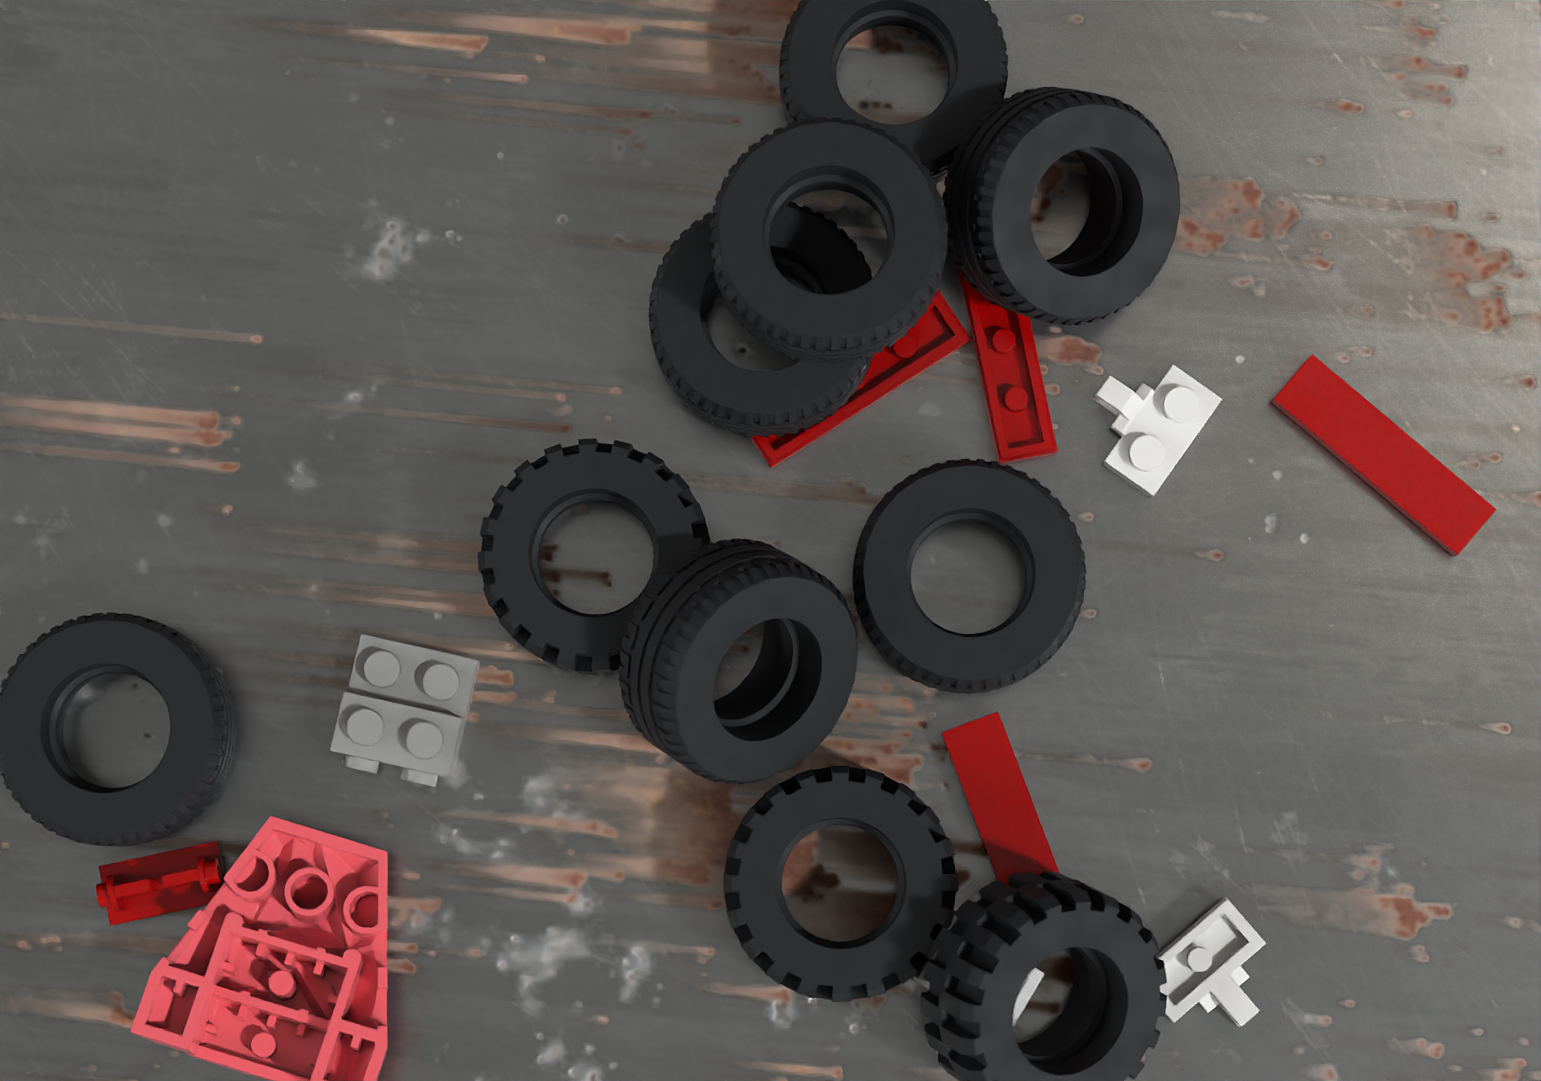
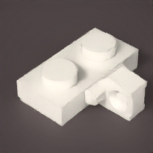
M1175 365L1170 368L1155 391L1142 383L1137 391L1134 392L1112 376H1109L1095 394L1093 400L1117 416V419L1110 428L1122 437L1103 462V465L1152 498L1212 415L1222 398Z
M1226 897L1221 899L1155 956L1163 960L1165 965L1167 983L1160 985V992L1167 995L1165 1016L1171 1023H1175L1197 1003L1207 1013L1219 1005L1238 1027L1245 1025L1260 1011L1239 986L1249 978L1241 965L1261 949L1266 942Z

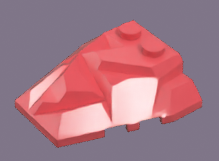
M270 816L223 877L225 880L224 884L203 911L199 909L188 923L189 929L169 956L167 958L163 956L152 970L130 1032L160 1045L183 1051L191 1057L267 1081H377L388 1049V853L381 849Z

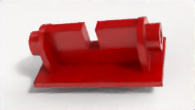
M213 841L98 866L101 883L96 884V895L100 907L107 908L110 926L208 905L225 882L223 879L225 873L219 842Z

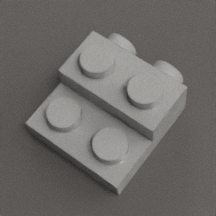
M361 634L348 690L343 692L330 751L344 754L341 766L377 774L379 762L403 767L400 779L436 787L438 775L453 779L480 661Z

